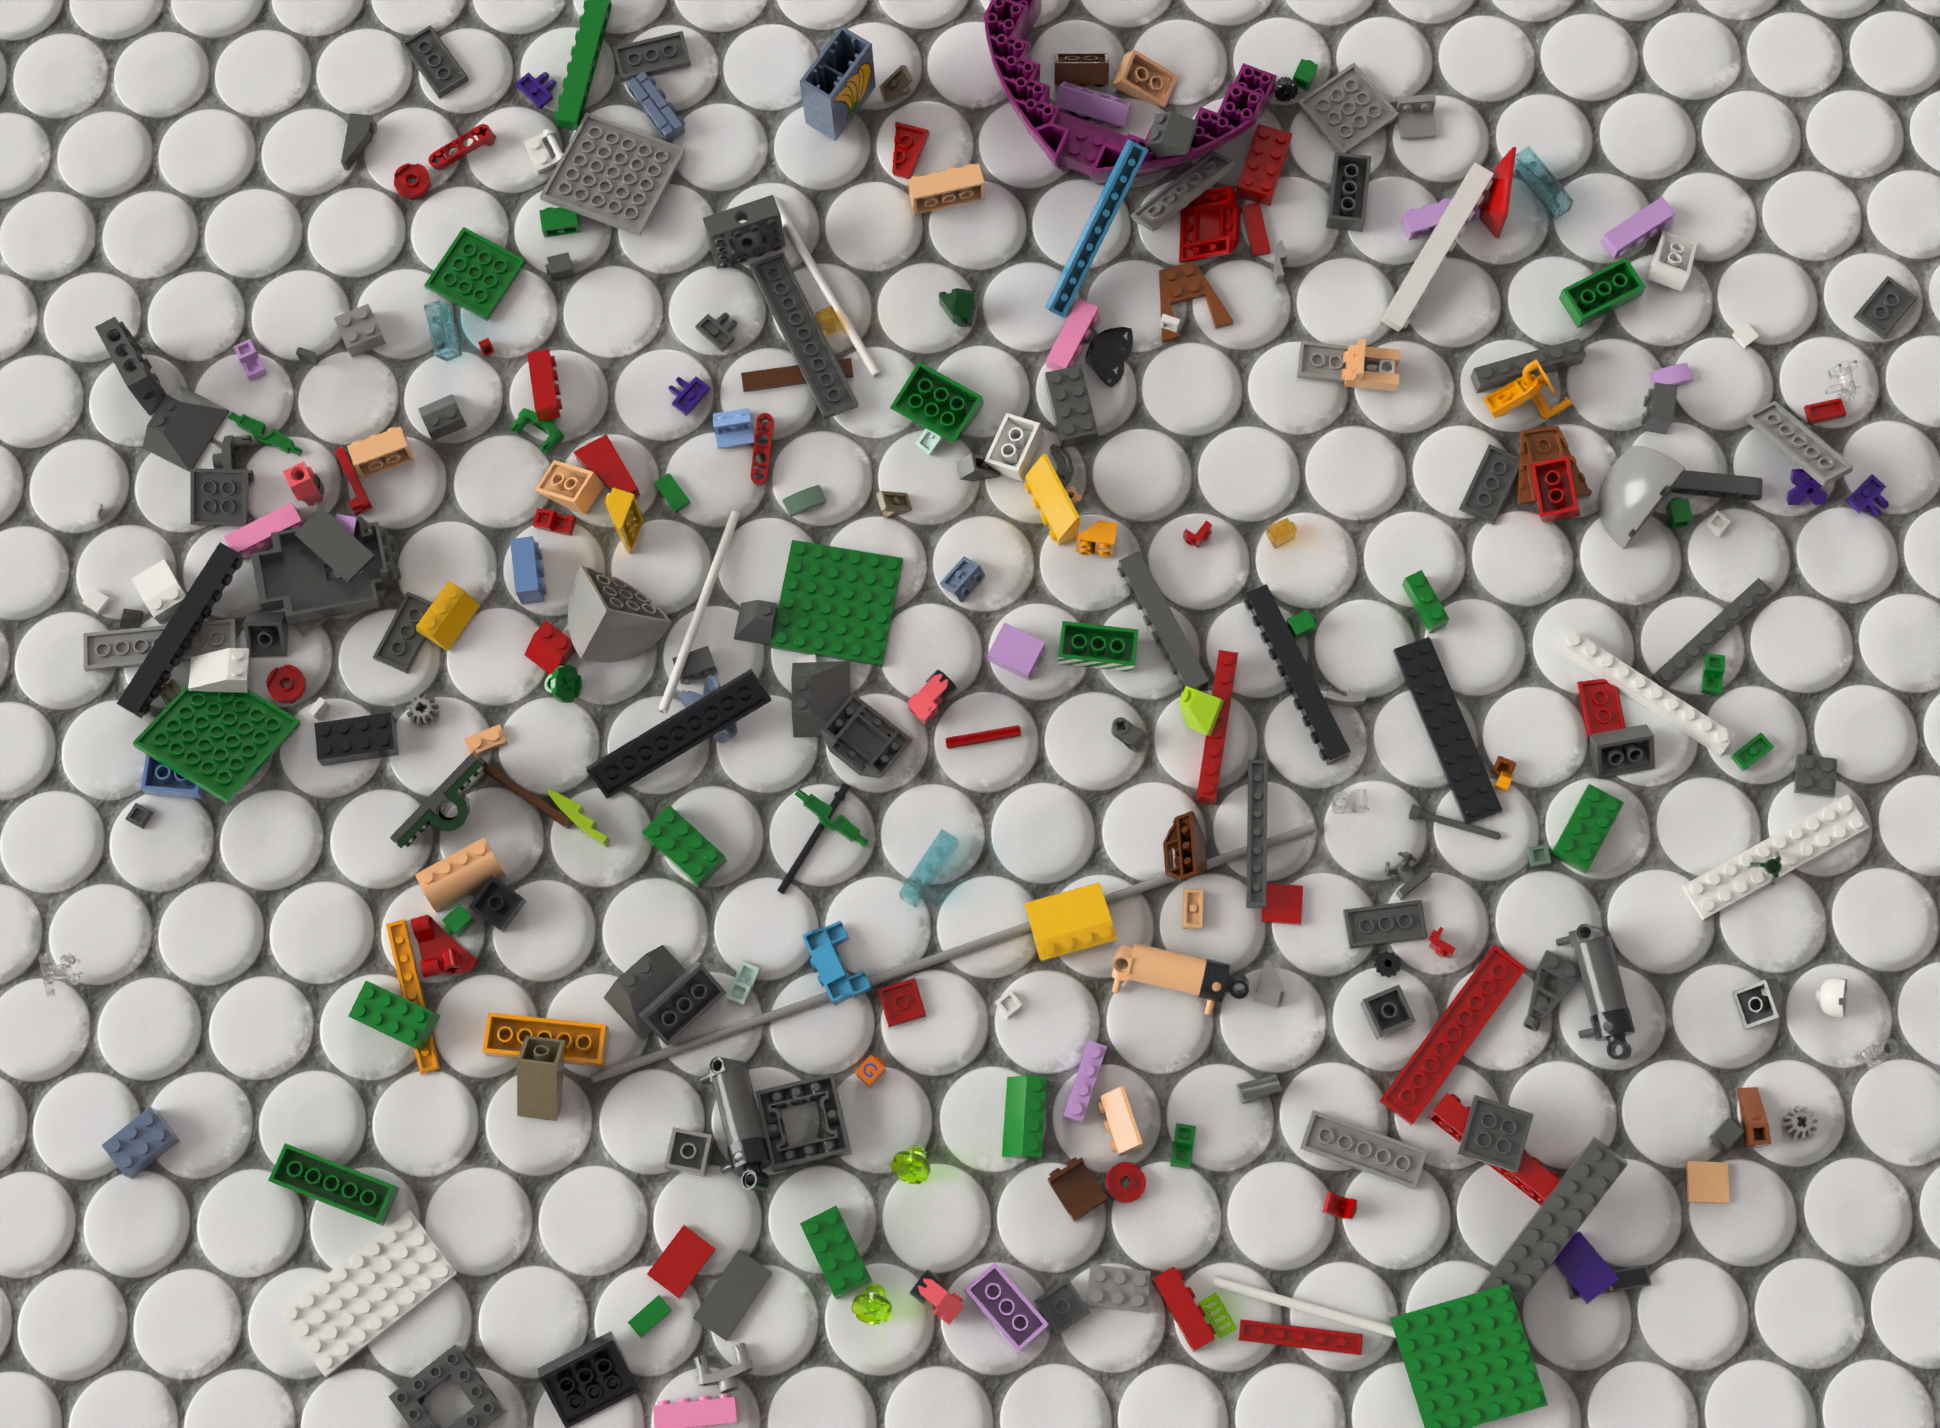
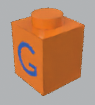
M870 1055L855 1071V1074L871 1088L886 1072L884 1067L886 1063L879 1056L874 1058Z

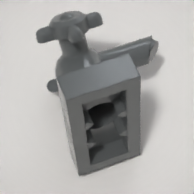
M1399 852L1398 855L1403 857L1402 861L1394 867H1390L1388 861L1385 867V874L1388 880H1392V874H1397L1405 883L1396 892L1400 900L1427 880L1433 873L1429 866H1427L1419 874H1416L1409 866L1410 860L1416 862L1417 858L1413 857L1409 852Z

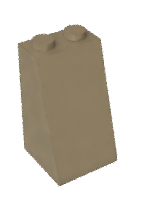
M526 1035L517 1059V1116L557 1121L561 1110L566 1040Z

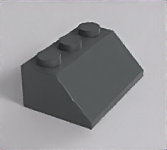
M1647 724L1590 734L1591 755L1598 779L1655 769L1654 735Z

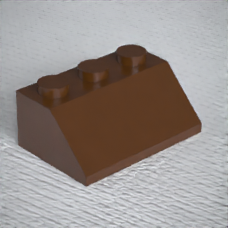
M1054 53V83L1060 86L1065 81L1082 87L1087 86V84H1094L1096 87L1109 84L1108 53Z

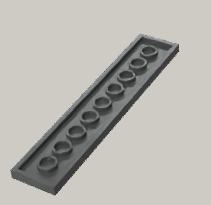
M784 252L750 264V270L824 420L857 408L859 403Z

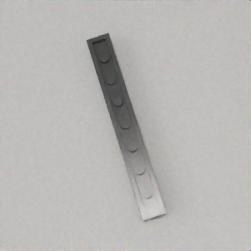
M1758 578L1652 675L1651 678L1659 686L1667 690L1770 595L1772 590Z
M1248 759L1246 908L1266 909L1268 760Z

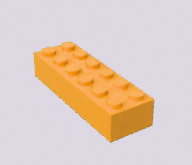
M488 1012L482 1052L486 1056L518 1059L526 1035L566 1040L564 1064L604 1068L609 1028L606 1024Z

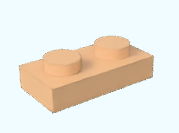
M500 724L464 739L470 754L475 751L479 755L508 743Z
M1184 889L1182 928L1202 929L1204 889Z

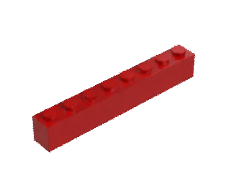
M1219 650L1212 696L1220 698L1224 702L1211 736H1205L1196 802L1215 805L1238 658L1237 652Z

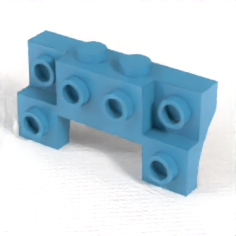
M841 921L820 929L811 930L802 935L812 957L810 963L815 970H818L819 976L817 978L821 986H825L831 1002L835 1006L851 997L857 998L872 990L863 970L849 976L836 948L837 945L849 940Z

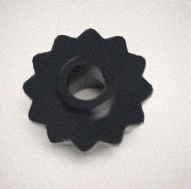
M1281 77L1276 81L1274 97L1282 102L1290 101L1298 94V87L1290 77Z
M1385 951L1384 953H1379V956L1375 958L1376 963L1374 967H1376V972L1380 973L1382 977L1390 978L1391 975L1396 976V973L1400 971L1399 966L1401 962L1399 961V956H1395L1394 952L1389 953ZM1384 962H1389L1391 967H1386Z

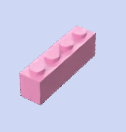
M1078 298L1046 359V367L1052 370H1059L1075 365L1076 361L1074 359L1076 355L1081 354L1084 340L1089 339L1092 325H1096L1100 315L1098 314L1097 306Z
M291 502L225 535L224 538L228 546L244 557L243 560L251 556V553L263 551L273 544L272 532L300 528L304 525V522L298 510Z
M721 1394L719 1399H711V1396L699 1397V1401L692 1402L691 1398L678 1399L679 1403L670 1404V1400L658 1401V1405L653 1406L655 1428H697L739 1423L737 1398L732 1397L731 1394Z

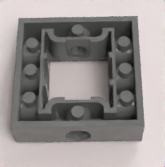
M773 195L703 218L710 252L717 269L727 268L731 264L745 262L748 258L760 257L766 252L778 251L786 246L781 215ZM741 220H746L745 223H739ZM746 244H751L750 247H744Z
M116 317L99 324L95 329L126 386L148 415L155 413L167 393L161 387L157 375L149 370L152 366L147 358L143 359L142 354H144L141 346L132 336L129 329L126 328L123 321L119 322Z
M833 1073L755 1091L773 1172L852 1154ZM820 1100V1108L828 1138H815V1141L803 1144L795 1143V1146L789 1147L781 1109Z
M456 1344L388 1396L410 1428H441L439 1424L434 1423L427 1413L428 1409L423 1407L418 1399L432 1394L431 1391L442 1382L446 1383L452 1375L474 1407L448 1428H486L507 1412L464 1351Z

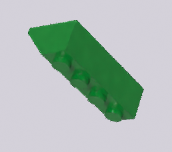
M1029 1075L1007 1077L1002 1157L1042 1160L1047 1077Z

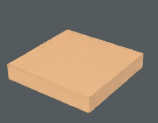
M1687 1161V1202L1729 1204L1728 1163Z

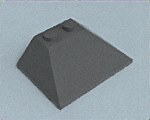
M181 386L165 396L147 424L143 449L190 472V468L195 467L228 415L229 410Z
M850 661L792 664L791 687L794 738L823 737L821 729L850 696Z
M854 693L847 698L821 729L826 745L833 755L859 775L880 779L913 740Z
M661 945L646 953L613 983L604 999L643 1041L653 1030L638 1014L686 970Z

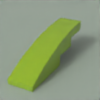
M549 788L546 792L559 810L578 829L601 845L608 846L610 839L608 836L595 830L597 827L596 822L583 815L584 808L582 805Z

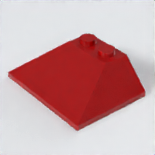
M1512 147L1493 169L1492 173L1494 174L1491 178L1493 183L1488 190L1485 189L1482 195L1484 198L1478 206L1480 210L1479 219L1495 238L1500 237L1508 215L1517 147Z
M1231 185L1205 190L1199 197L1190 202L1187 207L1181 209L1180 263L1231 254L1239 245L1240 210Z

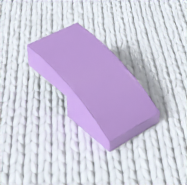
M251 339L234 346L235 352L250 381L267 373Z
M1687 363L1672 365L1649 373L1653 385L1657 382L1679 386L1693 380Z

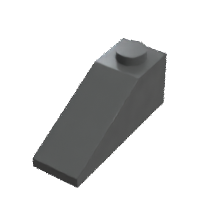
M350 113L341 163L346 171H349L372 141L373 133H376L377 124L371 115Z

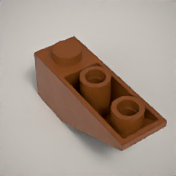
M1758 1087L1737 1088L1745 1148H1759L1770 1145L1769 1124Z

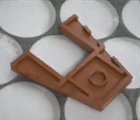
M1195 261L1159 270L1161 317L1162 314L1174 317L1171 305L1205 296L1215 329L1233 324L1232 317ZM1161 328L1162 343L1180 339L1179 329L1175 333Z
M1559 426L1528 429L1520 432L1518 505L1537 503L1531 464L1569 456L1577 497L1590 496L1592 494L1591 489L1588 488L1585 482L1586 479L1583 473H1580L1576 465V459L1568 449L1569 446Z

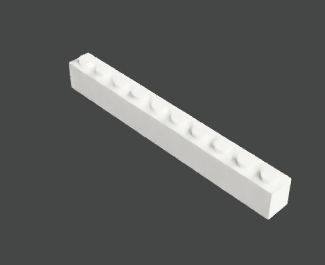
M1476 162L1472 165L1381 317V322L1398 332L1402 327L1406 329L1411 321L1408 317L1411 312L1415 313L1420 306V303H1418L1420 297L1424 298L1430 288L1427 285L1430 281L1434 282L1439 274L1436 270L1439 266L1443 267L1448 258L1445 256L1448 250L1452 251L1457 243L1454 241L1457 235L1461 236L1466 228L1464 226L1465 221L1471 220L1475 213L1473 210L1474 206H1479L1484 198L1482 195L1485 189L1488 190L1493 183L1491 178L1494 173Z
M1571 628L1556 649L1600 679H1606L1609 684L1615 685L1620 692L1719 756L1725 751L1735 736L1731 731Z

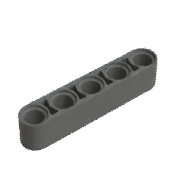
M1684 470L1671 492L1757 501L1762 499L1763 480L1758 477Z

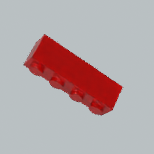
M549 349L529 352L527 356L538 421L560 418V410L563 409L561 398L558 399V395H561L559 384H556L559 378L557 370H554V367L557 366L555 356H551Z
M1173 1266L1154 1277L1152 1281L1192 1352L1213 1341L1215 1339L1213 1335L1216 1332L1211 1323L1207 1324L1203 1317L1206 1314L1202 1307L1195 1304L1193 1300L1195 1295L1190 1287L1186 1288L1183 1280H1185L1183 1273L1180 1269L1176 1270Z

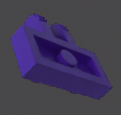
M528 72L515 85L541 110L553 100V96L549 92L556 86L557 82L552 79L542 86L548 80L549 74L543 72L535 79Z
M696 376L689 384L680 377L676 379V382L684 388L682 392L672 385L668 388L677 397L672 402V406L686 417L711 390L707 384Z
M1873 474L1845 501L1859 514L1867 507L1868 511L1877 517L1882 512L1872 502L1874 499L1882 508L1886 509L1889 506L1888 501L1880 495L1886 486Z

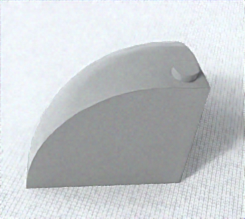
M1631 446L1620 457L1617 455L1610 463L1612 468L1603 480L1599 490L1598 511L1601 522L1609 536L1623 549L1666 499L1685 469L1683 465L1664 453L1644 446Z
M580 566L571 588L568 604L569 634L580 659L611 663L633 658L657 643L668 630L671 621L660 608L656 609L650 604L651 599L633 586L616 577L610 579L603 576V572L597 569Z

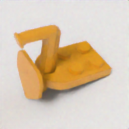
M1537 359L1524 367L1522 377L1482 398L1495 419L1506 415L1508 411L1515 407H1520L1530 398H1532L1544 419H1549L1570 405H1573L1569 398L1564 397L1562 402L1549 408L1540 389L1547 385L1553 395L1556 392ZM1538 369L1540 375L1537 378L1535 375H1531L1530 372Z

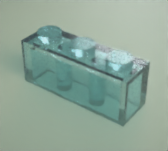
M440 299L424 305L435 356L446 362L462 356L451 305Z

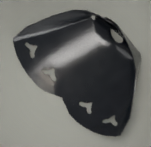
M1117 327L1106 329L1093 337L1087 349L1085 363L1109 387L1116 385L1123 375L1124 361L1130 355L1133 345L1131 328ZM1126 332L1128 333V334H1127L1128 340H1126V338L1123 337V335H1125ZM1126 347V349H1124V353L1122 354L1121 348Z

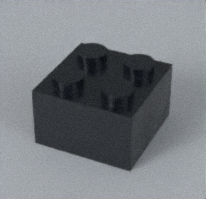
M491 876L469 905V908L504 932L526 900Z

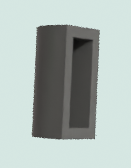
M1276 1074L1236 1084L1241 1104L1279 1095L1282 1092Z

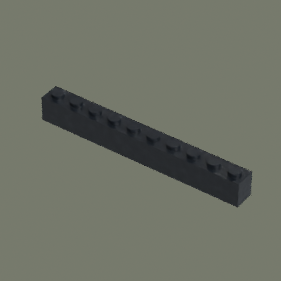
M221 542L218 544L118 700L117 704L139 718H142L143 715L149 712L150 704L159 696L163 684L170 679L171 671L174 667L178 666L182 659V654L191 646L192 638L200 632L202 623L205 618L211 615L215 602L221 599L222 591L232 582L235 571L239 570L242 566L244 557L240 553Z
M1267 584L1247 592L1244 605L1248 611H1251L1253 615L1252 621L1255 627H1259L1261 631L1260 637L1264 644L1267 643L1270 649L1268 650L1272 660L1276 661L1278 665L1277 671L1280 677H1284L1286 681L1285 687L1289 694L1292 693L1295 699L1293 700L1297 710L1301 711L1303 715L1302 721L1305 727H1309L1311 731L1310 737L1313 743L1317 744L1320 749L1318 751L1322 761H1326L1327 765H1330L1348 757L1351 751Z

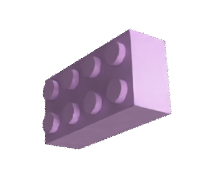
M995 1262L964 1289L966 1294L1018 1354L1049 1327L1046 1320Z

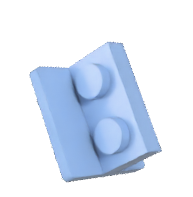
M749 408L713 414V426L718 449L754 444Z

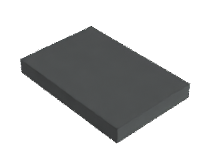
M1887 276L1855 314L1854 318L1884 339L1918 297Z

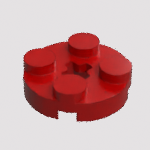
M406 163L400 166L394 174V186L397 192L409 200L421 197L431 187L429 173L421 164ZM409 178H412V179H415V178H416L415 183H413V184H409V180H408V179H409Z
M284 665L270 672L266 685L269 694L274 700L280 703L292 704L304 693L306 679L297 667ZM290 680V686L283 688L282 682Z
M1130 1162L1118 1163L1112 1167L1106 1177V1189L1110 1197L1121 1203H1131L1138 1200L1146 1187L1144 1173L1137 1165ZM1124 1177H1128V1181L1132 1183L1127 1188H1123V1185L1120 1184Z

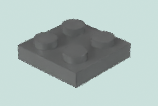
M1798 754L1796 756L1794 793L1833 798L1835 796L1837 759Z
M1068 1278L1034 1300L1056 1336L1091 1313Z

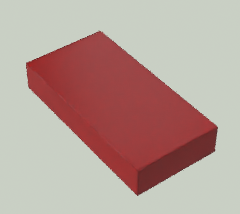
M1841 398L1804 406L1809 425L1843 418L1847 415Z

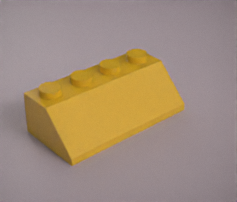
M612 488L611 493H608L606 496L605 504L626 552L631 554L644 520L635 495Z

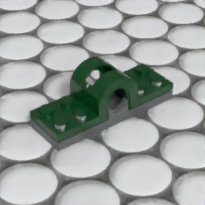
M473 751L392 834L390 839L394 843L397 842L400 848L404 845L409 847L417 838L415 834L418 831L422 833L429 826L430 822L439 831H453L461 827L470 813V799L461 791L470 784L471 780L469 778L472 775L476 777L485 768L483 766L485 760L482 757L479 758L480 755ZM445 802L454 803L458 810L457 815L451 818L441 813V804Z

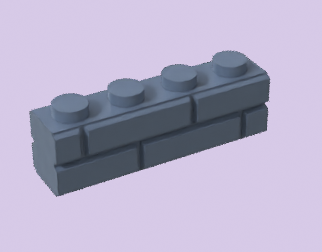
M642 72L627 81L628 90L664 140L671 142L676 137L678 138L685 133L684 125L686 124L680 115L677 117L674 113L676 110L673 104L666 102L664 92L655 87L656 82L651 75L648 77L645 72Z

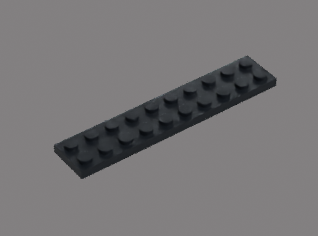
M1430 637L1395 648L1393 650L1464 822L1470 824L1501 813L1503 811Z
M752 669L589 765L586 767V771L608 799L772 701L771 697Z

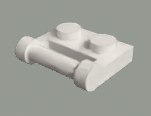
M552 128L546 129L543 133L523 141L538 174L556 167L564 154L554 137L555 133ZM546 140L549 141L556 155L553 159H551L543 143Z

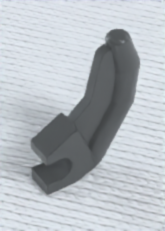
M1052 444L1050 452L1058 463L1056 473L1059 478L1065 479L1062 482L1065 488L1070 483L1075 470L1069 454L1062 447Z

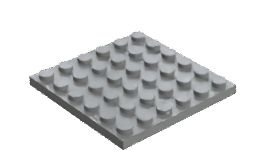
M586 112L542 191L540 199L641 237L686 152L685 148Z

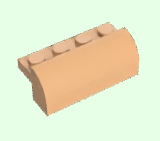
M483 837L416 873L415 876L427 900L437 913L483 888L491 876L500 879L505 876V873L486 838Z

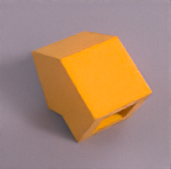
M1502 771L1494 788L1506 793L1513 775Z

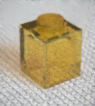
M832 305L815 312L816 319L825 336L841 330L839 319Z
M1285 518L1267 527L1266 535L1273 547L1277 549L1295 539L1297 528L1293 522Z

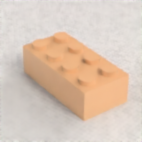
M979 163L967 164L961 168H950L943 172L936 171L925 176L918 175L908 179L909 197L914 215L985 199L984 180Z

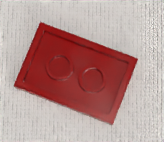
M1606 679L1577 682L1587 738H1590V734L1626 728L1619 691L1615 685L1612 686Z
M683 1225L647 1275L680 1299L716 1249Z

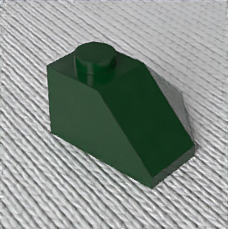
M956 288L952 289V292L948 294L945 291L940 292L939 304L951 321L960 327H971L976 308L975 291Z

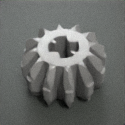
M417 694V700L411 698L412 705H407V709L410 710L407 712V716L411 717L410 721L412 723L417 722V725L421 727L423 722L426 726H429L430 720L432 722L436 721L433 716L439 715L437 711L439 705L435 703L434 697L429 698L428 694H425L422 698Z
M1795 1106L1794 1110L1788 1109V1115L1783 1116V1119L1787 1122L1783 1123L1782 1127H1788L1789 1129L1785 1133L1787 1135L1793 1133L1792 1139L1794 1140L1798 1136L1801 1141L1805 1140L1806 1136L1808 1138L1812 1137L1811 1131L1817 1130V1127L1812 1124L1818 1122L1817 1119L1811 1118L1814 1112L1807 1114V1107L1800 1109L1799 1106ZM1799 1120L1803 1122L1800 1127L1797 1125Z

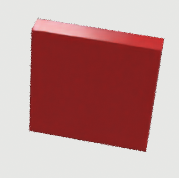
M1267 883L1266 909H1262L1261 922L1301 925L1303 886Z
M915 978L877 989L889 1028L926 1017Z

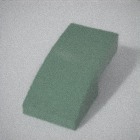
M820 485L804 489L783 499L790 517L805 513L809 508L823 505L827 501Z

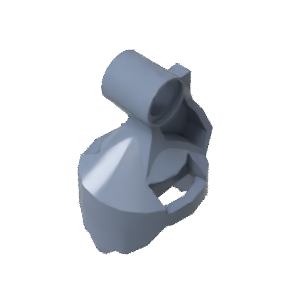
M709 675L706 677L703 695L682 690L679 692V699L686 708L720 688L721 685L715 676ZM736 722L715 734V740L724 744L737 734Z

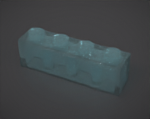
M1528 146L1516 154L1514 170L1556 220L1570 211L1574 200L1531 147Z
M941 829L900 890L899 896L902 900L917 908L959 845L956 837Z

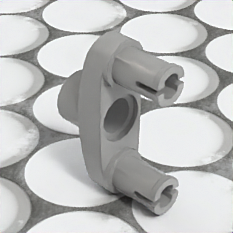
M743 1342L739 1343V1346L737 1344L733 1345L737 1360L736 1365L715 1372H710L706 1355H701L700 1358L695 1357L694 1361L698 1373L697 1381L699 1386L719 1385L722 1394L737 1390L739 1388L737 1379L753 1370L752 1360H749L746 1344Z

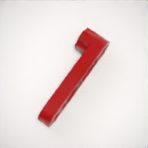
M478 125L430 154L429 164L435 170L444 169L482 145H493L496 135L488 125ZM467 139H473L470 146L464 145ZM452 148H457V153L450 156L449 151Z
M768 413L760 414L756 422L750 476L752 482L757 486L764 485L768 479L773 429L775 426L773 417ZM763 420L770 421V423H767L766 428H763V423H761ZM762 435L767 436L769 439L765 445L758 443V438ZM758 454L766 455L767 459L764 463L756 461ZM755 466L761 468V474L764 476L760 481H757L754 475H758V468H755Z
M342 446L334 450L356 495L355 498L348 501L355 516L372 509L373 507L345 449Z

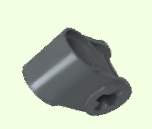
M1116 718L1112 724V735L1134 752H1137L1148 738V735L1143 730L1134 726L1125 718ZM1117 726H1124L1120 731L1117 730Z

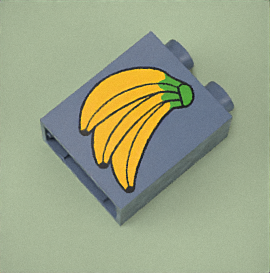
M840 26L800 80L806 124L834 141L838 139L876 87L872 43L843 26Z

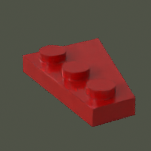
M895 122L896 134L894 137L895 149L893 152L892 173L894 176L911 179L930 133L927 129Z

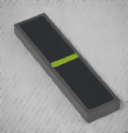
M1647 1265L1614 1270L1613 1272L1619 1278V1281L1602 1294L1651 1286ZM1567 1281L1570 1299L1581 1298Z

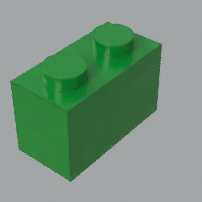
M548 207L544 210H539L544 238L580 233L577 213L561 207Z

